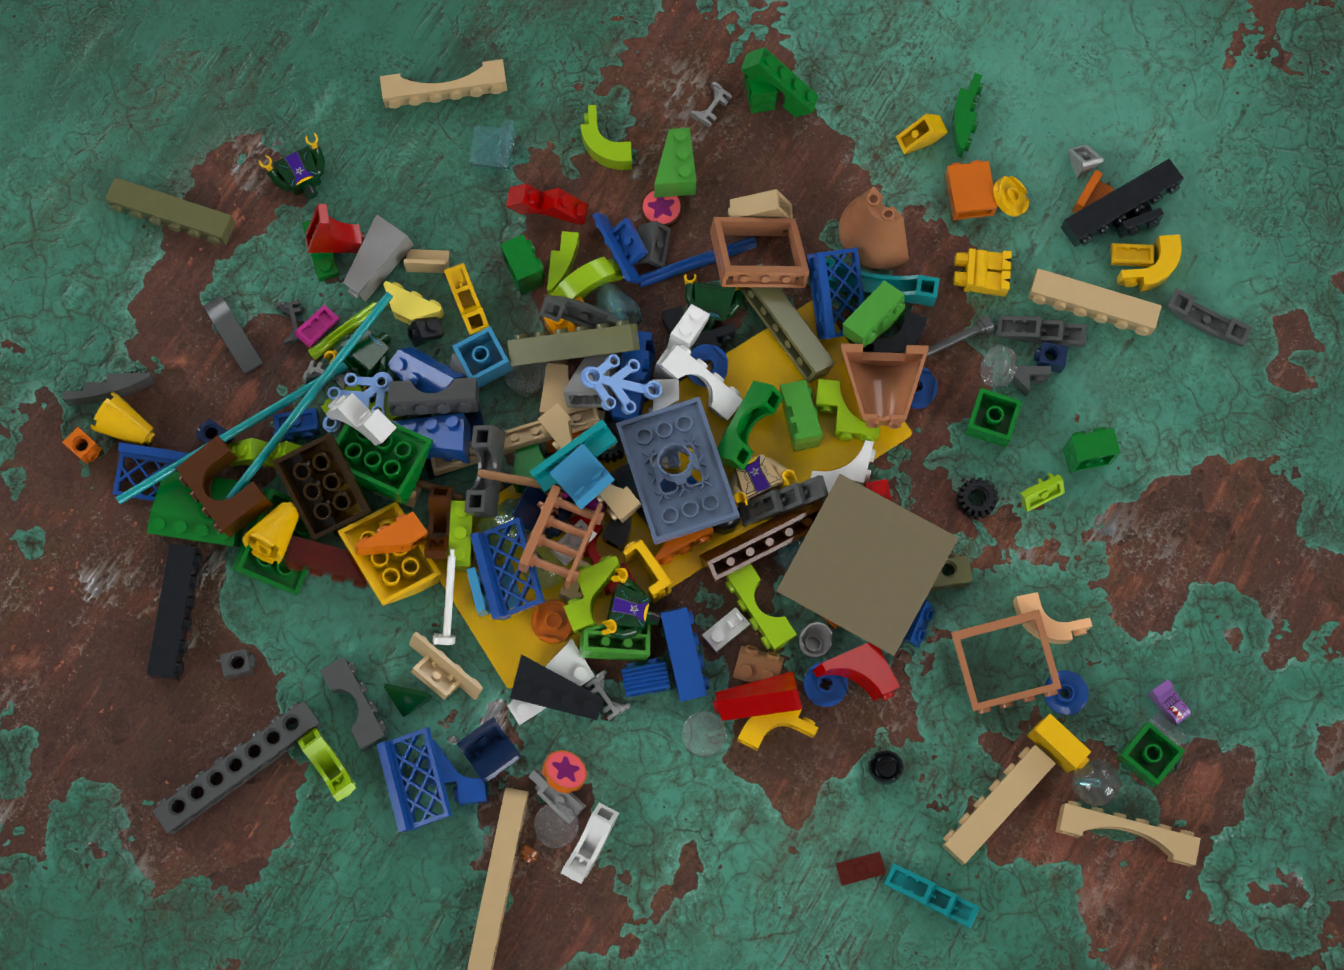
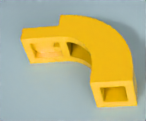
M1180 234L1159 236L1154 243L1155 264L1144 269L1121 270L1117 276L1118 286L1134 287L1139 284L1140 292H1145L1163 284L1179 263L1182 251Z
M464 262L444 269L453 297L469 335L489 327Z
M801 710L754 716L746 722L737 741L758 751L764 736L776 727H790L811 738H814L819 727L814 726L815 722L809 718H798Z

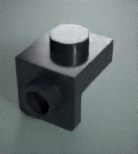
M438 317L414 319L407 328L408 337L414 347H418L422 341L439 339L444 335Z

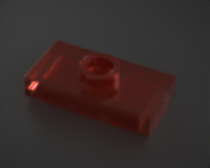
M880 851L835 863L841 886L886 874Z

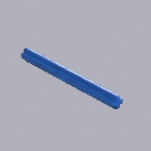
M750 236L727 244L728 256L731 257L756 248L757 242L755 237ZM714 249L639 275L642 280L639 285L640 287H645L716 262Z

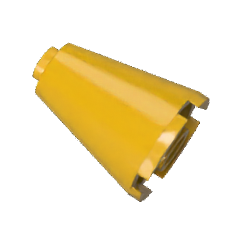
M112 392L113 398L111 400L106 398L94 417V420L97 421L96 425L91 424V429L136 445H150L156 435L153 433L154 428L117 393Z
M282 502L245 533L242 539L245 547L249 544L253 549L251 553L254 556L270 564H273L274 561H277V564L282 561L300 516L295 504Z

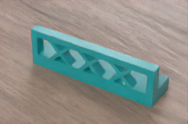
M602 419L529 472L543 491L548 493L552 485H559L550 475V471L580 444H584L595 457H598L618 441Z

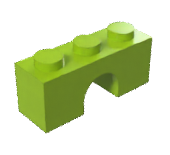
M451 500L448 555H450V549H455V571H467L466 569L473 568L474 549L470 535L473 534L476 517L464 512L466 501Z

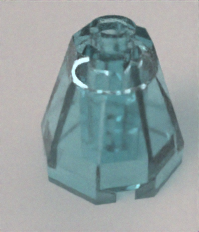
M604 284L596 292L598 308L612 314L621 321L629 320L630 324H637L638 326L643 321L638 304L617 285Z

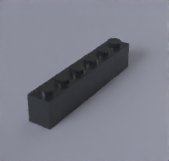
M1169 158L1066 218L1061 229L1074 247L1080 244L1084 246L1091 242L1095 235L1099 234L1101 236L1107 233L1114 224L1120 225L1131 214L1137 215L1141 213L1148 204L1155 205L1167 193L1172 195L1180 189L1179 185L1184 178Z
M169 544L147 675L152 678L179 681L180 675L184 672V662L182 660L183 654L188 649L187 631H190L192 626L190 613L191 609L193 610L195 607L194 589L199 584L198 566H201L203 561V554L196 546Z

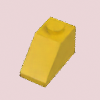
M925 114L898 134L896 138L903 153L909 154L934 144L948 134V131L940 115Z

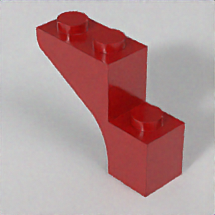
M527 183L510 187L506 207L520 215L529 213L542 214L578 225L585 224L588 204L560 188L541 192Z

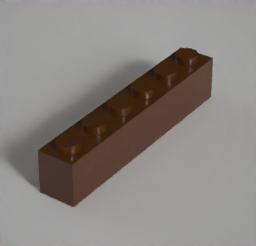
M819 500L776 516L700 554L699 557L707 575L716 581L807 535L823 502Z

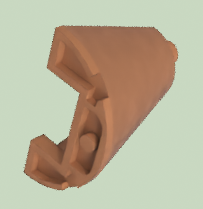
M873 186L851 201L843 211L839 222V239L843 249L858 247L859 262L862 267L871 270L873 268L884 269V271L891 270L909 261L904 219L893 206L885 207L882 204L884 196ZM847 253V255L852 259V254Z
M841 343V351L862 420L866 422V427L888 426V428L897 429L901 427V423L906 421L929 346L907 345L905 353L863 352V344Z

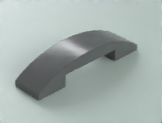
M1177 288L1174 290L1167 305V308L1174 315L1214 338L1241 347L1245 345L1252 327L1235 318L1229 320L1194 302L1195 297Z
M222 295L203 305L243 373L246 375L262 366L263 362Z
M554 295L545 296L539 315L559 322L560 319H564L580 326H588L589 329H596V324L609 323V327L617 326L616 322L621 321L612 314L593 305Z

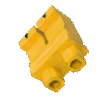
M969 248L967 253H956L954 266L965 267V272L955 271L953 285L963 287L964 292L972 291L1005 297L1010 290L1012 251L999 253Z

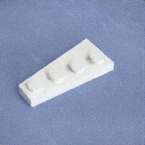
M572 639L545 666L579 686L595 677L585 659L579 658V650ZM515 699L507 705L519 725L546 709V707Z

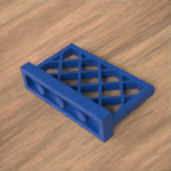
M858 247L807 254L817 337L819 340L844 336L843 328L840 332L835 333L834 323L837 319L842 323L846 321L840 315L845 307L853 313L865 301ZM847 253L852 254L850 266L842 261ZM825 256H831L836 261L831 269L826 265ZM839 264L847 270L842 279L834 273ZM850 274L855 278L853 287H850L845 282ZM831 277L839 282L834 291L829 287L828 281ZM842 286L849 291L845 300L837 294ZM853 295L858 300V305L855 309L848 304ZM834 298L841 303L837 312L832 309L831 302Z
M119 442L118 451H120L112 494L120 495L123 493L120 491V485L126 478L129 479L133 486L137 485L131 475L141 469L146 476L145 479L189 453ZM126 457L133 458L138 465L129 472L124 467ZM152 461L155 462L159 469L149 476L143 466ZM154 484L153 488L155 491L148 496L141 492L132 498L154 501L155 497L153 496L157 494L158 487Z
M518 517L482 533L476 532L470 535L493 619L506 620L511 618V615L545 602L535 566L529 567L530 575L527 581L519 578L522 571H519L518 568L515 574L507 571L511 560L517 563L520 561L513 557L518 545L525 550L528 543L522 518ZM517 525L518 534L516 538L513 539L507 536L511 527ZM495 533L501 536L497 547L493 546L490 540V535ZM506 539L513 542L509 554L501 550ZM499 553L507 557L502 568L497 566L496 562ZM505 574L513 578L508 589L503 587L502 584ZM517 581L525 584L520 596L512 592ZM529 588L535 590L537 597L536 600L531 602L525 599ZM511 595L518 599L513 609H509L508 600Z
M429 727L377 744L399 832H410L421 826L452 816ZM424 734L426 743L423 749H421L415 743L418 737ZM402 742L408 745L404 756L399 754L397 744ZM413 749L421 753L416 764L408 759ZM425 756L431 761L429 771L420 767ZM406 763L414 767L410 778L404 775L403 769ZM418 771L426 775L422 786L414 782ZM431 778L437 784L434 793L426 789ZM412 785L419 789L415 800L410 798L409 795ZM424 793L432 797L428 807L420 804ZM436 800L442 803L444 813L439 815L432 811ZM417 807L425 811L422 820L416 822L415 818Z

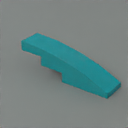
M893 864L884 882L885 886L969 929L972 928L980 911L979 906L896 864Z

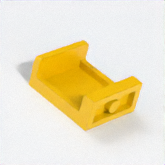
M642 539L638 542L634 540L627 544L623 551L624 562L628 564L636 558L639 559L655 583L648 588V597L654 604L672 592L671 581Z

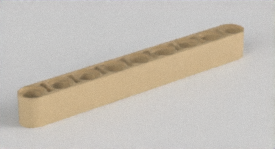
M508 787L505 789L467 970H493L529 791Z

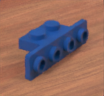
M595 212L592 215L596 221L595 225L604 236L605 244L613 253V260L622 270V277L627 282L641 283L642 280L634 264L643 258L648 251L631 219L625 218L613 228L606 215Z

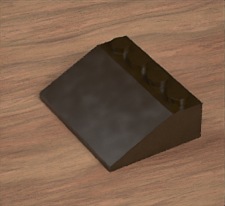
M332 432L272 461L313 540L372 512Z

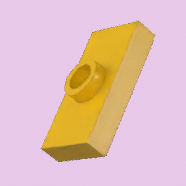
M1112 243L1110 245V264L1115 266L1151 267L1154 265V245Z

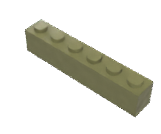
M116 177L105 197L110 209L117 213H122L123 211L129 213L135 219L141 220V218H144L154 225L160 226L162 224L168 226L169 229L175 232H180L181 230L187 232L193 238H205L214 245H219V243L227 245L236 224L229 214Z
M738 287L808 384L829 373L835 362L781 288Z
M629 320L616 322L617 326L609 327V323L596 324V329L588 330V326L575 327V332H568V328L557 329L555 334L548 335L547 331L535 332V337L529 338L527 334L514 335V340H507L511 366L640 350L637 324H630Z

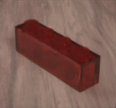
M292 535L284 560L285 565H288V569L301 572V569L310 571V575L320 578L326 575L332 577L331 580L337 583L348 581L359 589L370 587L348 550Z

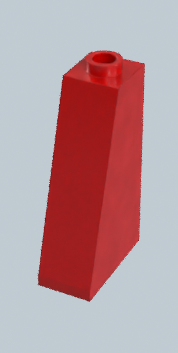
M793 671L715 692L716 700L712 701L715 714L720 713L722 721L802 709Z

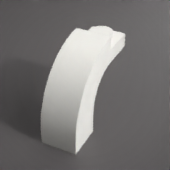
M598 803L577 846L565 863L561 874L582 884L596 862L619 812Z

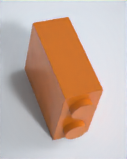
M975 160L968 164L957 162L947 166L945 179L952 219L961 220L994 216L997 203L993 194L994 186L989 161Z

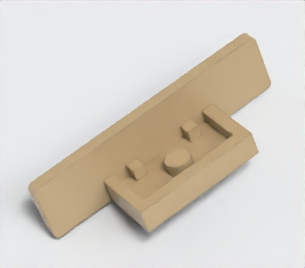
M418 632L412 635L409 645L424 657L412 668V674L443 700H446L458 687L474 700L479 698L483 687L478 680L470 677L463 671L460 665L452 662L442 650L434 647L425 636H421Z

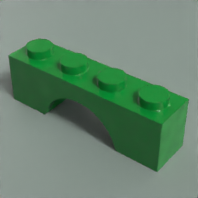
M763 47L746 54L741 68L743 73L754 82L770 84L779 89L785 96L782 107L795 118L813 113L819 95L771 52Z
M758 381L752 382L717 447L721 462L725 466L743 471L754 453L748 444L751 429L760 419L774 415L784 397L773 385Z

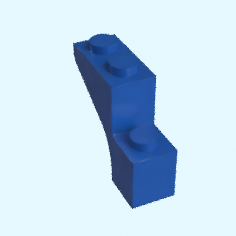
M433 740L444 785L457 784V787L453 788L455 801H459L461 806L488 803L486 782H483L481 778H468L459 774L440 746ZM425 756L424 759H427V767H428V768H424V769L427 770V771H429L430 766H431V761H430V759H429L428 757ZM431 778L429 785L437 787L436 781Z

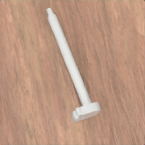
M450 549V555H448L443 634L434 633L432 639L434 645L455 644L456 637L451 635L456 562L455 549Z

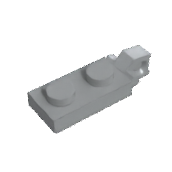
M539 768L535 769L528 776L537 784L535 787L538 791L537 794L569 824L586 807L572 792L565 794L551 788L546 782L545 775L543 777L542 771Z

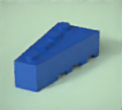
M638 331L640 350L622 352L619 370L625 367L626 362L629 360H638L640 363L639 370L635 373H630L623 380L646 384L650 381L656 350L653 334L651 332ZM630 363V367L635 369L634 364ZM623 389L628 398L636 404V411L630 415L622 412V404L614 394L616 406L609 410V416L612 417V420L618 423L642 415L646 399L643 393ZM627 404L626 408L631 411V406Z
M464 413L391 421L433 440L427 459H431V457L442 458L444 461L450 462L452 460H460L462 463L470 464L471 425Z
M680 606L658 611L663 623V634L668 645V655L673 667L672 671L679 700L685 701L707 696L706 690L710 688L707 676H702L701 668L705 666L702 654L698 655L696 646L700 644L697 632L693 633L691 624H694L692 610L688 611L687 607Z

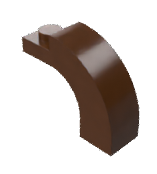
M431 486L428 496L429 529L424 549V558L433 560L447 559L451 500L454 501L453 487Z

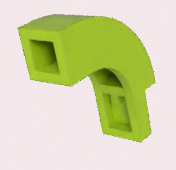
M588 105V113H584L585 124H580L582 141L588 154L605 167L617 170H632L631 142H612L605 139L598 130L596 105Z
M600 257L572 272L559 283L550 295L571 299L581 296L583 299L599 286L622 280V270L613 259L607 260L605 257Z
M316 727L297 740L302 751L318 770L337 802L348 797L356 789V783Z

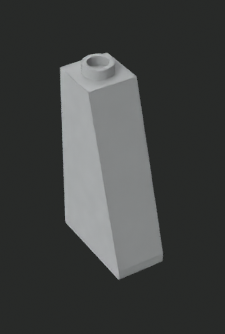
M379 215L374 218L343 282L348 288L347 293L356 300L360 298L364 302L371 297L414 246L406 234Z
M622 352L612 353L617 355L621 360ZM612 354L588 356L583 359L563 391L568 408L602 407V400L594 388H588L583 385L580 375L584 368L588 366L597 368ZM610 358V362L615 365V361ZM619 365L614 369H608L602 375L613 376L618 372ZM588 375V378L593 381V377ZM603 385L609 396H613L611 388ZM606 400V404L610 406L611 402Z

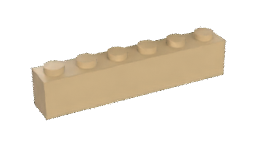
M1039 268L1034 275L1027 298L1036 304L1053 306L1054 309L1059 311L1067 310L1079 317L1087 316L1099 323L1107 322L1119 329H1130L1142 336L1153 333L1162 305Z
M1034 745L1031 748L1026 746L1018 755L1021 759L1016 765L1011 763L1003 771L1006 776L1001 781L996 779L988 788L991 792L986 798L981 796L973 804L976 809L971 814L966 812L958 821L960 826L956 831L951 829L943 837V840L946 842L942 847L961 865L966 864L1056 764L1038 746Z

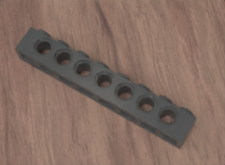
M304 701L301 703L296 702L289 707V712L284 716L279 715L270 721L271 725L266 729H259L251 735L252 739L248 742L236 745L230 755L218 758L213 763L214 766L208 771L202 770L195 775V780L190 784L185 783L175 790L176 794L172 797L160 800L156 804L157 808L152 810L165 831L168 834H175L296 746L298 739L315 727L317 729L322 727V723L310 706ZM292 720H298V727L290 731L289 723ZM274 733H279V741L276 744H271L270 737ZM260 747V755L252 758L251 752L253 748ZM241 760V769L234 772L232 768L234 762ZM218 774H222V783L219 785H215V776ZM202 787L204 795L200 799H196L195 792L198 788ZM183 801L185 808L181 813H177L176 805Z

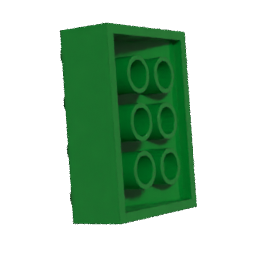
M392 422L397 428L383 443L375 446L355 428L345 424L336 442L357 483L405 505L417 485L433 440Z
M175 472L161 480L150 512L148 534L240 547L243 528L231 538L224 532L220 534L212 525L215 522L213 518L209 519L201 510L203 507L202 503H197L190 495L191 488L189 486L185 487L178 479L180 476L179 472ZM215 477L211 485L212 498L219 501L227 500L225 497L238 481Z
M272 488L265 490L264 494L273 505L251 521L247 532L282 502L293 503L291 497ZM299 516L284 558L279 564H277V561L270 564L257 558L251 553L253 549L249 544L245 547L242 542L231 571L297 596L321 537L313 540L301 516Z

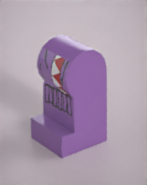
M1166 680L1147 695L1172 724L1178 725L1189 717L1191 712L1172 688L1174 687L1172 683Z

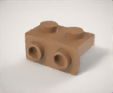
M741 646L733 678L755 682L780 675L784 658L775 652L766 653L759 651L754 646Z

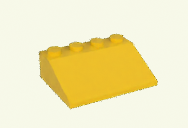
M397 502L338 530V534L382 606L418 594L439 583L441 576L434 561L424 558L425 547L423 543L407 552L356 555V545H358L359 540L366 536L370 538L376 534L380 527L393 524L398 516L404 514Z

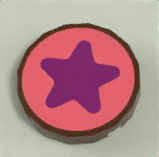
M652 189L643 197L641 213L646 223L658 221L667 227H671L681 218L683 207L679 196L654 198V189Z

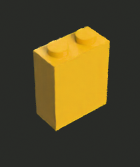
M1051 714L1044 717L1027 735L1066 773L1082 769L1090 760L1087 756L1091 751Z

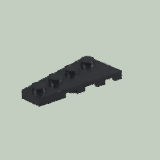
M521 654L510 695L511 699L598 720L603 698Z

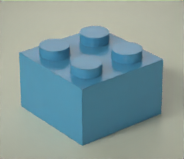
M491 326L452 346L468 378L477 379L478 388L513 371Z

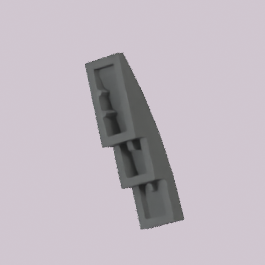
M998 316L997 337L1037 344L1047 342L1071 347L1086 346V324H1065L1064 320H1042V317Z
M151 373L107 374V382H86L85 391H63L62 400L68 406L104 402L106 398L110 400L113 398L112 392L117 393L120 397L130 395L155 384L156 379Z
M821 475L802 483H794L780 490H772L747 501L748 505H745V503L738 505L743 525L755 524L822 500L828 496V490Z

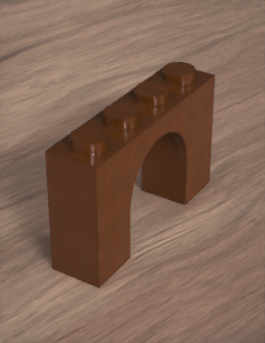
M217 435L177 466L176 469L180 473L178 479L185 487L189 486L192 491L189 493L197 503H202L203 507L201 510L209 519L212 517L215 521L212 524L220 534L224 532L231 538L273 504L254 482H251L230 499L219 501L212 498L211 485L214 478L237 459L227 443Z

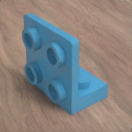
M580 444L550 471V475L580 509L584 508L615 480L584 444Z
M510 563L507 571L512 574H515L513 566ZM475 567L466 569L479 617L491 614L480 571L477 572ZM505 574L502 580L503 587L508 589L513 578ZM516 583L512 592L520 596L518 585ZM512 595L508 600L509 609L515 608L518 599Z

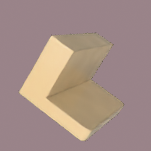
M410 249L406 259H404L406 272L445 273L444 269L449 268L450 252Z

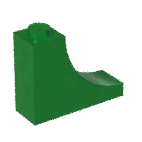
M541 443L515 450L513 475L534 478L529 471L545 460ZM513 484L517 493L524 492L526 486Z

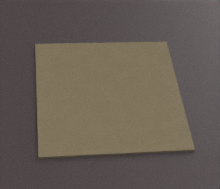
M839 474L776 591L895 656L959 537Z

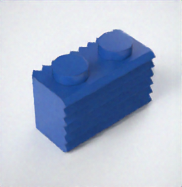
M660 658L647 660V664L638 665V662L625 664V668L621 669L626 698L670 690L666 662L660 661Z

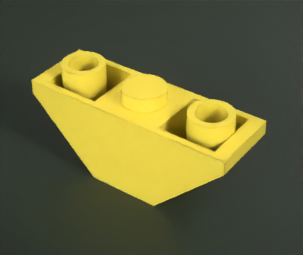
M384 282L385 290L393 296L389 303L395 319L410 325L414 319L443 318V309L437 301L432 299L428 301L422 298L423 296L416 291L409 292L404 290V287L397 282Z

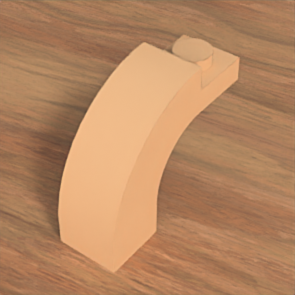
M1038 592L1016 596L1013 600L1016 615L1040 610L1049 643H1069L1073 640L1072 633L1074 636H1081L1087 634L1086 630L1092 627L1090 618L1071 622H1058L1051 619L1041 606ZM1035 620L1022 623L1023 627L1030 634L1040 639Z

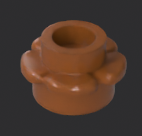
M524 843L522 848L518 849L521 852L519 857L530 864L533 860L538 861L537 857L540 852Z

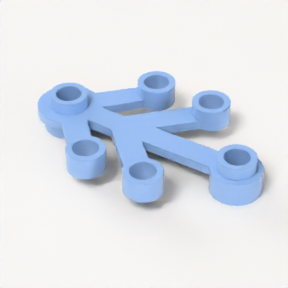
M615 354L608 356L605 362L597 368L593 366L584 368L580 375L583 385L588 388H594L602 400V408L607 411L616 406V400L614 397L609 396L603 385L611 388L622 404V412L626 415L636 411V404L628 398L623 389L643 393L646 398L651 400L662 394V386L657 381L652 380L646 384L623 380L630 373H635L639 370L640 363L636 359L626 362L625 367L611 377L602 375L608 369H614L620 364V358ZM610 358L615 361V365L610 362ZM630 363L634 364L635 369L630 367ZM588 375L593 377V381L588 378ZM648 388L652 389L653 394L649 392ZM606 400L611 402V406L606 404ZM627 404L631 406V411L626 408Z
M379 372L374 377H359L354 373H348L344 380L349 387L357 385L370 387L364 392L340 390L335 386L328 389L327 394L331 400H334L336 397L339 398L342 394L346 396L353 393L368 409L370 398L376 394V405L372 407L371 411L382 409V413L385 415V395L389 391V382H392L393 379L386 372ZM350 377H355L353 383H348ZM385 379V384L378 385L379 380ZM333 391H338L336 397L331 396ZM328 416L325 417L323 428L328 433H338L341 429L342 421L334 420V425L329 427L327 424L331 419Z

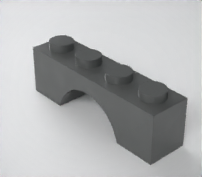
M456 378L449 387L437 393L421 392L414 387L412 381L389 382L387 403L391 416L478 412L479 388L476 378Z
M494 425L473 427L471 447L477 457L478 470L486 469L502 472L506 432ZM477 474L474 486L466 492L464 512L477 518H497L501 481L480 478Z
M343 657L321 669L320 671L333 693H348L354 696L358 703V718L351 727V731L360 749L366 751L388 739L385 732L389 730L383 719L378 720L375 714L378 712L374 701H368L365 695L368 690L362 680L358 682L355 676L358 671L352 661L348 662Z

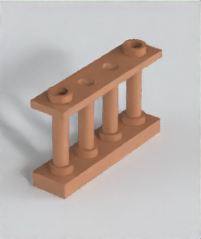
M552 485L521 556L518 570L527 573L529 567L536 566L567 578L565 588L569 590L571 583L576 584L580 574V571L577 570L596 524H601L605 513L601 512L603 504L600 502L595 511L585 507L580 509L576 504L564 500L560 496L561 487ZM560 507L591 519L587 531L555 519V516L552 515L554 509H559ZM546 527H553L582 538L583 541L579 550L546 538V535H544ZM544 546L575 558L571 569L569 570L538 558V555L535 554L537 548Z

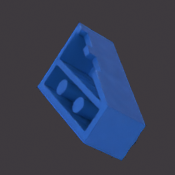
M413 347L398 349L387 364L402 381H412L414 387L424 393L443 391L451 385L454 379L467 377V375L450 369L448 365L435 361L431 356Z

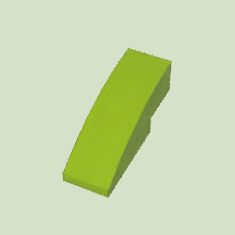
M562 231L560 251L551 250L547 286L548 295L552 293L560 282L569 276L574 266L580 242L578 232Z

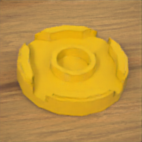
M1003 176L995 182L993 194L999 208L1012 217L1025 213L1030 202L1029 198L1027 199L1026 197L1027 190L1022 182L1013 176Z

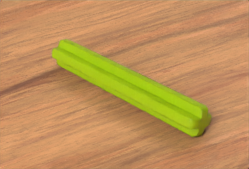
M372 302L308 350L311 357L317 360L325 352L333 348L345 334L356 331L377 303Z

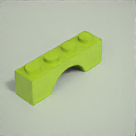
M751 563L726 575L727 582H725L727 589L731 594L735 593L738 597V606L743 612L747 611L751 617L749 622L755 631L759 630L762 634L761 641L767 650L771 648L775 652L796 639L797 634L785 616H768L756 605L754 593L761 579Z

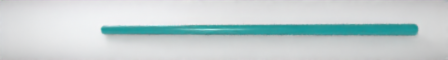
M386 291L225 498H232L248 484L391 301L393 296Z
M344 362L341 363L328 381L348 370ZM318 378L231 428L219 437L227 442L307 394ZM203 446L115 498L121 505L175 473L177 466Z

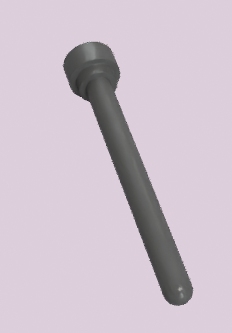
M984 316L979 319L975 326L930 346L926 358L978 333L988 334L994 331V325L990 317Z

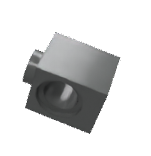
M247 649L220 655L223 677L231 680L255 674L254 667H257L256 658ZM244 659L243 667L235 669L236 661Z

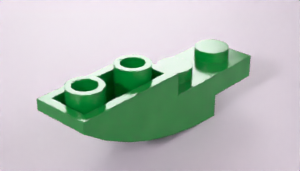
M974 73L969 90L960 88L954 107L952 136L957 157L962 158L964 151L968 152L972 142L969 139L970 133L975 134L979 123L975 121L977 113L974 110L977 101H974L975 95L980 96L984 84L980 83L983 75Z

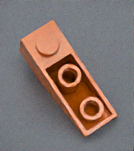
M413 511L408 515L404 513L398 516L393 524L380 527L375 535L370 538L366 536L359 540L355 553L357 556L407 552L426 541L428 532Z
M709 527L666 541L655 556L656 561L662 566L667 565L673 561L672 557L678 554L682 556L693 550L692 547L698 543L700 545L708 543L714 535L713 528Z

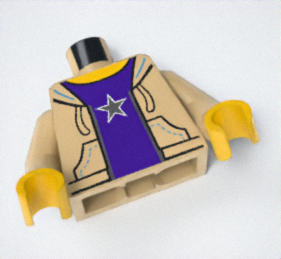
M761 454L754 458L751 456L744 471L735 469L731 475L730 488L738 508L739 502H744L745 505H748L747 501L772 490L782 488V480H784L786 486H789L788 480L795 479L797 481V477L793 470L786 469L780 463Z

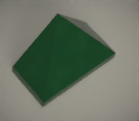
M387 683L384 685L386 692L403 717L431 700L429 692Z

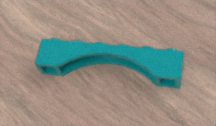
M826 259V265L831 269L836 261ZM839 264L834 273L842 279L847 270ZM861 271L864 295L870 296L885 280L905 294L904 302L934 307L940 278L924 275L891 276ZM850 274L845 282L850 287H853L855 278ZM831 277L828 281L829 287L832 290H834L839 283L833 277ZM842 286L841 289L839 290V291L849 292V291H848L845 287H843V286Z

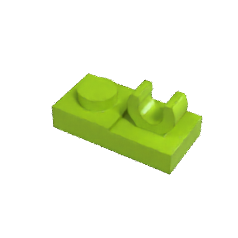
M1051 473L1048 474V480L1042 481L1039 478L1038 484L1021 492L1023 508L1029 512L1064 494L1063 478L1059 474L1054 476Z

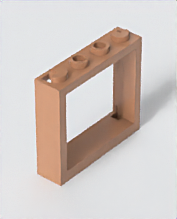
M713 217L710 235L722 287L805 288L809 269L796 218ZM724 235L788 237L795 266L730 265Z
M1039 609L951 632L973 711L978 710V714L992 711L991 707L1000 705L1001 709L1013 706V701L1022 699L1023 703L1036 700L1035 695L1044 693L1045 697L1058 694L1057 690L1062 689ZM1035 620L1053 684L978 703L960 640Z

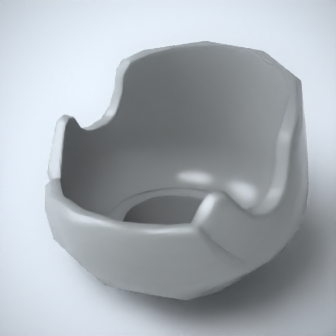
M820 622L807 625L799 635L800 649L806 656L812 658L826 655L832 647L833 633L826 624Z

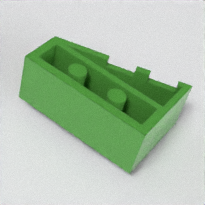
M690 128L669 129L654 184V198L696 195V174Z
M884 280L843 323V335L856 344H863V348H865L904 317L905 294Z
M806 379L781 384L779 392L784 396L781 401L793 451L819 447L820 441L823 439V433L818 422L817 408L812 402L813 392L811 386L807 385Z
M648 623L645 624L643 631L638 633L637 636L625 640H620L610 634L602 635L601 631L605 630L606 626L604 624L585 628L579 636V658L645 662L650 656L651 624Z

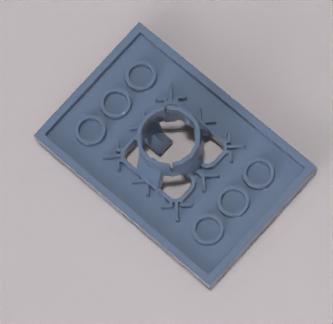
M700 397L616 423L655 545L740 518ZM679 451L689 456L688 460H690V463L685 471L679 474H667L663 470L661 462L665 456L668 458L670 467L681 464L678 456ZM655 458H657V462H656V464H655V466H654V465H653V460H654ZM694 468L701 473L702 480L695 484H688L687 478L691 475ZM663 478L668 481L676 482L677 488L674 491L665 493L662 491L660 484Z

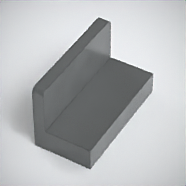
M658 221L639 225L638 234L648 253L635 265L649 263L658 269L665 266L671 228Z

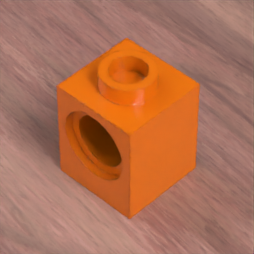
M79 427L62 442L86 464L94 461L102 450ZM88 443L87 448L83 451H80V447L83 444Z

